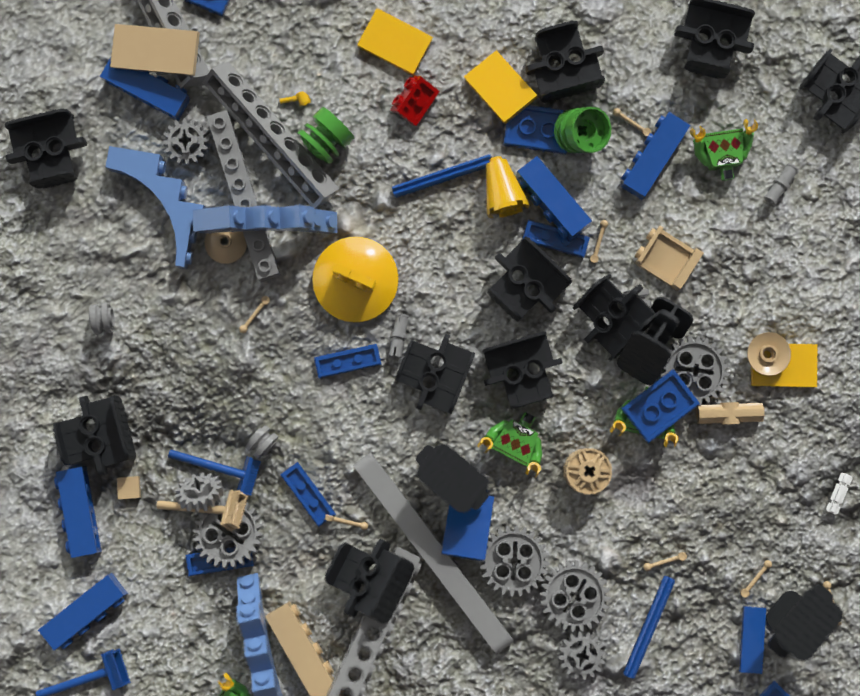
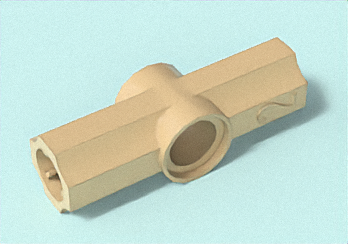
M739 402L720 403V405H698L696 407L697 424L721 423V425L740 424V422H763L765 416L763 403L739 404Z

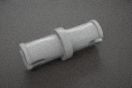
M788 163L780 176L774 179V184L764 196V200L771 205H776L784 191H788L790 188L789 184L799 172V169L795 165Z
M396 313L394 329L390 334L392 341L389 356L402 358L404 341L407 340L408 336L406 329L409 315Z

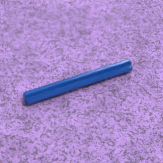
M488 154L392 187L393 195L395 198L485 169L492 156Z
M664 576L623 672L628 678L634 679L675 584L673 578Z

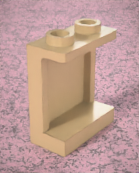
M658 226L656 230L652 228L646 237L649 240L645 247L640 246L634 257L637 260L634 264L676 291H679L704 252L687 246L662 230V226Z

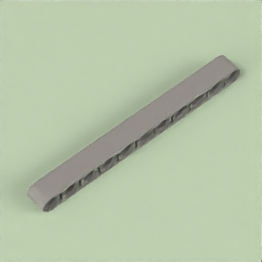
M369 452L353 466L493 651L498 654L513 643L514 640L453 559L450 556L441 555L442 545L373 454Z

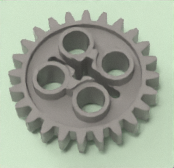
M688 336L686 343L682 338L678 339L679 346L672 343L673 351L670 350L671 358L663 369L664 373L660 374L659 377H663L672 369L675 370L676 367L689 369L695 365L696 370L713 371L712 375L698 373L694 376L693 372L676 371V373L686 376V386L699 401V405L702 404V399L706 403H710L709 396L717 399L716 391H724L720 385L728 384L723 378L730 376L728 372H724L725 368L730 367L729 364H723L727 356L720 357L719 355L723 349L715 350L716 342L708 345V338L701 342L700 336H696L694 341L691 336ZM682 353H686L689 356V363L687 365L682 364L680 361ZM703 356L710 358L711 364L709 367L702 365L701 359ZM701 377H705L708 380L709 384L706 389L699 385Z
M221 498L220 506H225L226 502ZM246 503L240 527L248 525V532L240 535L239 529L231 531L235 536L242 539L244 544H240L229 535L226 536L220 529L213 526L214 522L219 525L221 524L222 514L199 513L202 520L194 522L199 528L193 529V532L198 534L197 537L193 538V541L200 543L195 549L197 551L203 550L200 556L202 558L208 556L207 563L210 564L214 561V566L217 568L222 563L224 569H227L229 563H231V566L235 569L238 561L244 566V558L252 560L251 552L258 554L255 546H262L258 538L264 537V534L258 532V530L264 528V526L257 524L261 517L254 516L257 511L254 508L249 510V503ZM212 532H218V537L215 541H209V535ZM231 543H235V551L232 553H227V546Z
M507 525L506 532L503 533L498 528V536L490 534L493 540L491 542L488 541L485 562L479 568L486 569L482 577L489 576L487 584L489 585L494 582V591L501 587L502 595L507 590H509L511 597H513L514 591H518V594L522 596L523 589L531 593V585L538 588L536 581H544L540 576L541 573H548L543 568V566L550 564L544 560L545 557L549 556V553L542 552L546 545L538 544L541 537L533 539L534 531L526 534V527L520 532L517 525H515L513 531ZM516 541V558L520 561L515 564V579L511 580L512 564L508 562V559L513 557V542ZM502 543H507L510 546L509 552L505 555L498 552V546ZM523 545H529L531 547L530 555L522 556L520 548ZM498 566H507V575L502 577L497 575L496 570ZM521 567H528L530 569L528 577H519L518 571Z
M575 560L574 566H571L570 562L566 561V567L564 568L559 563L558 571L551 568L550 570L553 575L551 577L545 575L548 583H541L545 591H541L539 594L544 596L545 599L541 600L540 604L547 605L542 611L544 613L550 612L548 620L555 618L554 625L558 626L562 623L563 630H566L569 625L572 632L575 631L576 626L582 632L584 629L583 625L585 624L591 629V621L598 624L597 616L605 617L601 611L602 608L609 609L604 604V601L611 599L605 595L606 592L610 591V588L603 587L607 580H599L602 573L599 571L594 574V566L587 569V562H584L580 567L578 560ZM570 575L577 577V583L574 586L566 584V579ZM585 579L586 583L578 591L579 599H573L567 612H563V609L572 599L570 593H576L582 580ZM593 587L595 595L592 598H585V590ZM558 593L565 595V601L562 604H555L554 597ZM575 606L583 607L581 616H573L572 610Z

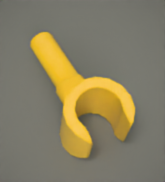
M303 91L298 92L293 97L279 99L280 104L298 101L300 106H305L311 103L309 95Z

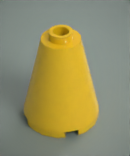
M501 156L489 159L490 162L486 164L487 216L494 218L493 214H499V218L523 212L522 207L524 206L528 209L529 202L507 159H502Z

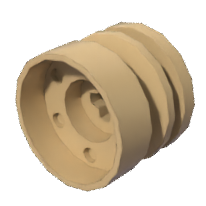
M593 448L578 449L566 458L563 466V477L567 485L573 490L583 494H596L604 490L609 484L612 477V465L608 457L601 451ZM585 466L593 467V470L591 471V473L593 474L592 476H584L583 473H585L586 471L584 468Z

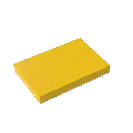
M376 8L357 47L414 76L433 37Z
M497 50L464 76V80L504 124L538 98L537 94Z
M789 344L791 359L785 370L779 374L771 376L762 375L751 367V386L817 387V344ZM766 350L764 352V357L770 358L771 354L768 350Z

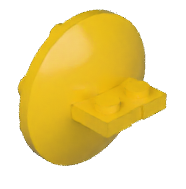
M347 237L332 243L321 253L313 270V289L320 305L333 317L346 322L360 323L378 317L391 305L398 289V271L392 256L382 245L364 237Z

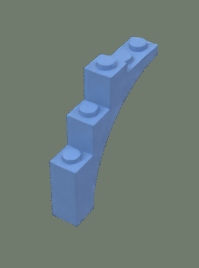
M109 146L106 168L111 172L123 174L141 182L162 202L175 232L177 248L175 266L181 269H188V264L191 265L193 260L191 246L192 243L195 244L197 232H193V210L205 209L206 207L201 204L182 201L186 199L187 186H185L184 181L181 179L161 176V174L165 173L166 161H164L160 154Z
M228 205L193 210V232L298 231L335 234L337 233V212L314 209V207L304 205L286 207L267 205L238 207Z
M255 573L237 577V619L244 638L245 658L251 671L252 692L254 696H283L266 628L259 575Z

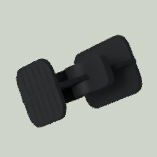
M691 0L687 8L684 26L678 25L674 32V35L677 37L691 40L684 69L690 73L723 79L730 72L733 51L749 54L754 49V43L748 42L747 39L755 12L747 7L736 6L718 0ZM699 34H706L708 36V40H701L699 38ZM720 39H727L729 46L722 45Z
M572 20L545 27L536 33L535 42L538 45L542 62L526 66L525 71L527 75L535 74L541 102H552L553 100L578 95L598 89L603 85L605 77L602 76L597 57L604 53L603 46L584 50L578 31V21ZM577 54L580 57V61L573 62L569 56ZM555 59L559 62L560 66L554 68L548 62Z
M830 48L808 73V76L800 84L799 89L801 90L804 87L822 100L823 105L813 119L818 121L824 115L842 128L841 133L844 134L860 119V56L849 67L832 55L831 52L833 50ZM842 75L849 76L850 83H846ZM830 91L837 94L838 100L830 97Z
M55 109L7 121L4 124L5 128L9 131L13 153L5 156L6 161L10 164L26 161L30 175L29 184L37 189H46L77 180L69 151L85 147L87 142L85 138L77 137L73 122L74 115L67 109ZM60 143L61 149L53 153V147ZM39 148L40 154L33 158L32 152Z
M525 236L506 257L501 253L495 256L496 261L507 272L487 293L512 319L519 322L538 301L550 313H553L557 308L552 302L572 283V280L534 241ZM515 270L521 271L524 275L523 280H514L512 272ZM529 286H537L539 294L537 296L529 295Z
M611 274L604 276L593 284L572 307L574 310L580 308L592 320L595 328L584 340L589 343L596 339L611 354L608 359L609 361H612L621 354L633 332H644L654 322L660 312L655 313L640 298L638 294L644 288L641 284L635 286L627 295H623L609 280L612 277ZM617 303L622 304L623 311L618 308ZM604 317L609 320V325L604 322Z
M664 297L656 298L651 306L655 313L660 312L646 334L640 331L633 332L617 359V366L622 371L646 385H653L671 358V351L665 346L670 337L676 339L683 338L694 320L687 310Z
M546 331L487 347L482 351L491 377L484 380V384L488 386L503 381L511 409L554 397L545 369L562 364L563 362L562 358L553 360ZM530 363H535L539 366V373L537 375H532L528 372V365ZM515 369L518 372L519 377L516 381H510L507 378L508 370Z
M446 333L439 350L411 339L397 371L395 381L422 391L416 409L421 410L423 404H427L452 414L475 352L448 343L450 335ZM434 356L442 357L444 363L440 368H435L431 365V359ZM426 376L434 377L436 381L435 386L426 388L423 385V379Z
M117 395L90 402L88 396L79 397L83 416L53 423L54 438L56 439L60 460L64 465H72L94 458L98 474L105 475L108 474V465L136 458L123 401ZM89 419L95 422V428L92 431H89L86 427ZM95 440H98L101 444L98 452H94L92 449V443Z
M438 444L433 448L430 445H426L416 456V462L419 464L417 468L418 479L456 511L463 513L471 508L477 510L487 500L488 480L486 476L450 446Z
M383 539L377 541L371 555L348 543H343L338 547L325 573V582L350 594L343 612L354 618L358 612H361L386 624L393 616L403 596V592L412 577L414 564L404 557L390 552V543ZM375 564L374 570L369 572L370 567ZM365 584L364 590L360 592V587Z
M820 584L814 585L812 589L807 590L802 596L795 591H787L782 594L766 615L768 625L774 629V635L770 638L767 645L781 658H785L790 653L800 661H807L814 656L841 623L843 611L833 601L832 593Z

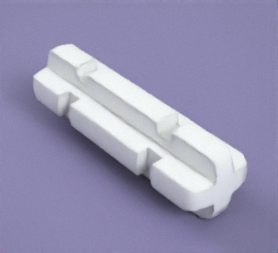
M846 473L839 475V484L836 483L830 497L832 501L831 503L828 502L826 507L827 512L834 515L839 513L841 508L839 505L845 499L849 489L847 485L851 484L852 476Z

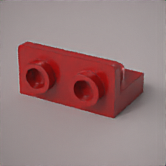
M413 76L407 79L404 84V90L394 98L393 106L390 111L398 113L413 126L418 125L440 92L422 76Z

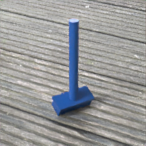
M170 450L168 458L240 478L237 490L250 496L252 495L254 482L256 481L255 479L261 461L246 456L243 470L175 450Z
M120 648L101 654L105 668L36 691V696H51L107 676L112 691L131 683L124 665L125 663L123 662L124 660H122L123 657H121Z

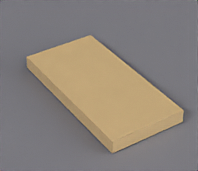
M115 24L110 67L195 76L200 33L189 30Z

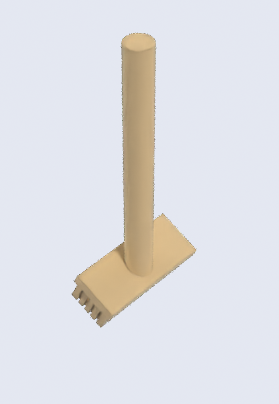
M230 490L225 506H208L207 511L200 509L198 513L222 514L220 525L229 531L240 529L241 518H243L248 496L240 490ZM157 502V509L187 512L186 508L181 509L178 502Z

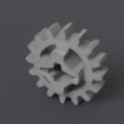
M183 118L182 124L176 120L174 128L168 126L170 133H164V136L168 139L163 141V145L168 147L164 151L166 154H171L170 159L172 161L177 159L179 165L185 161L186 165L190 166L192 160L198 164L197 158L201 157L204 159L203 151L210 150L205 146V144L210 143V139L205 138L208 132L206 130L201 131L203 125L200 123L196 126V121L193 119L188 123L186 118ZM190 129L196 131L199 137L197 135L193 136ZM188 137V139L191 142H188L187 146L185 147L183 143L186 142V139ZM174 148L181 149L183 155L175 152Z
M204 472L200 476L193 474L191 479L185 478V483H179V488L175 490L178 504H180L181 509L186 508L187 512H190L192 509H195L196 513L200 509L207 511L208 506L215 507L214 502H220V496H224L222 481H219L218 476L213 477L212 473L204 476Z
M581 631L577 632L576 637L570 633V640L563 639L565 646H559L558 648L563 652V654L558 655V659L564 660L560 666L562 668L568 667L566 669V674L568 675L574 672L573 677L575 679L578 678L579 674L583 680H586V674H590L593 678L594 670L601 671L598 665L605 664L601 656L606 655V652L600 650L604 646L603 643L596 644L598 637L595 635L590 638V632L588 631L585 633V636H582ZM580 641L579 645L571 647L572 644ZM590 643L594 646L596 655L590 652ZM582 650H584L587 656L582 657L580 660L577 653H582ZM567 655L575 660L574 667L570 665ZM592 663L590 667L583 669L585 665Z

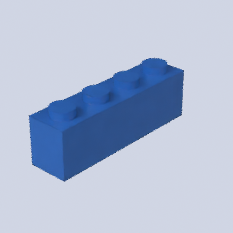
M110 57L100 75L104 82L179 121L191 100L186 94V89L180 88L179 85L173 87L168 84L169 81L160 75L154 77L147 71L111 68Z
M668 112L665 117L661 115L655 124V127L658 128L655 134L650 133L643 143L646 145V148L643 152H637L632 160L635 165L631 170L627 168L621 177V180L624 181L621 188L643 200L691 125L671 112Z
M538 156L517 171L516 179L522 190H526L530 194L529 198L535 206L539 205L544 211V217L550 223L553 222L557 226V232L563 239L567 238L571 242L590 227L592 222L590 217Z
M87 466L57 471L54 483L60 493L58 506L64 515L62 528L64 532H67V553L71 555V558L102 552Z
M110 573L38 629V631L54 651L60 647L64 650L73 643L72 637L77 633L81 636L90 629L89 624L91 622L102 620L108 615L106 610L111 606L115 609L125 601L123 597L128 593L113 573Z

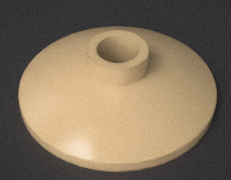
M243 231L207 233L205 236L206 252L218 263L230 264L238 261L244 255L247 248ZM223 238H228L229 242L227 245L221 244Z
M765 332L752 339L748 346L747 358L749 364L756 372L767 376L776 375L788 366L791 359V349L788 342L781 335ZM766 350L770 352V358L764 357V352Z

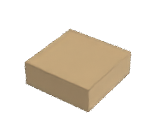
M140 476L117 478L118 499L141 498Z

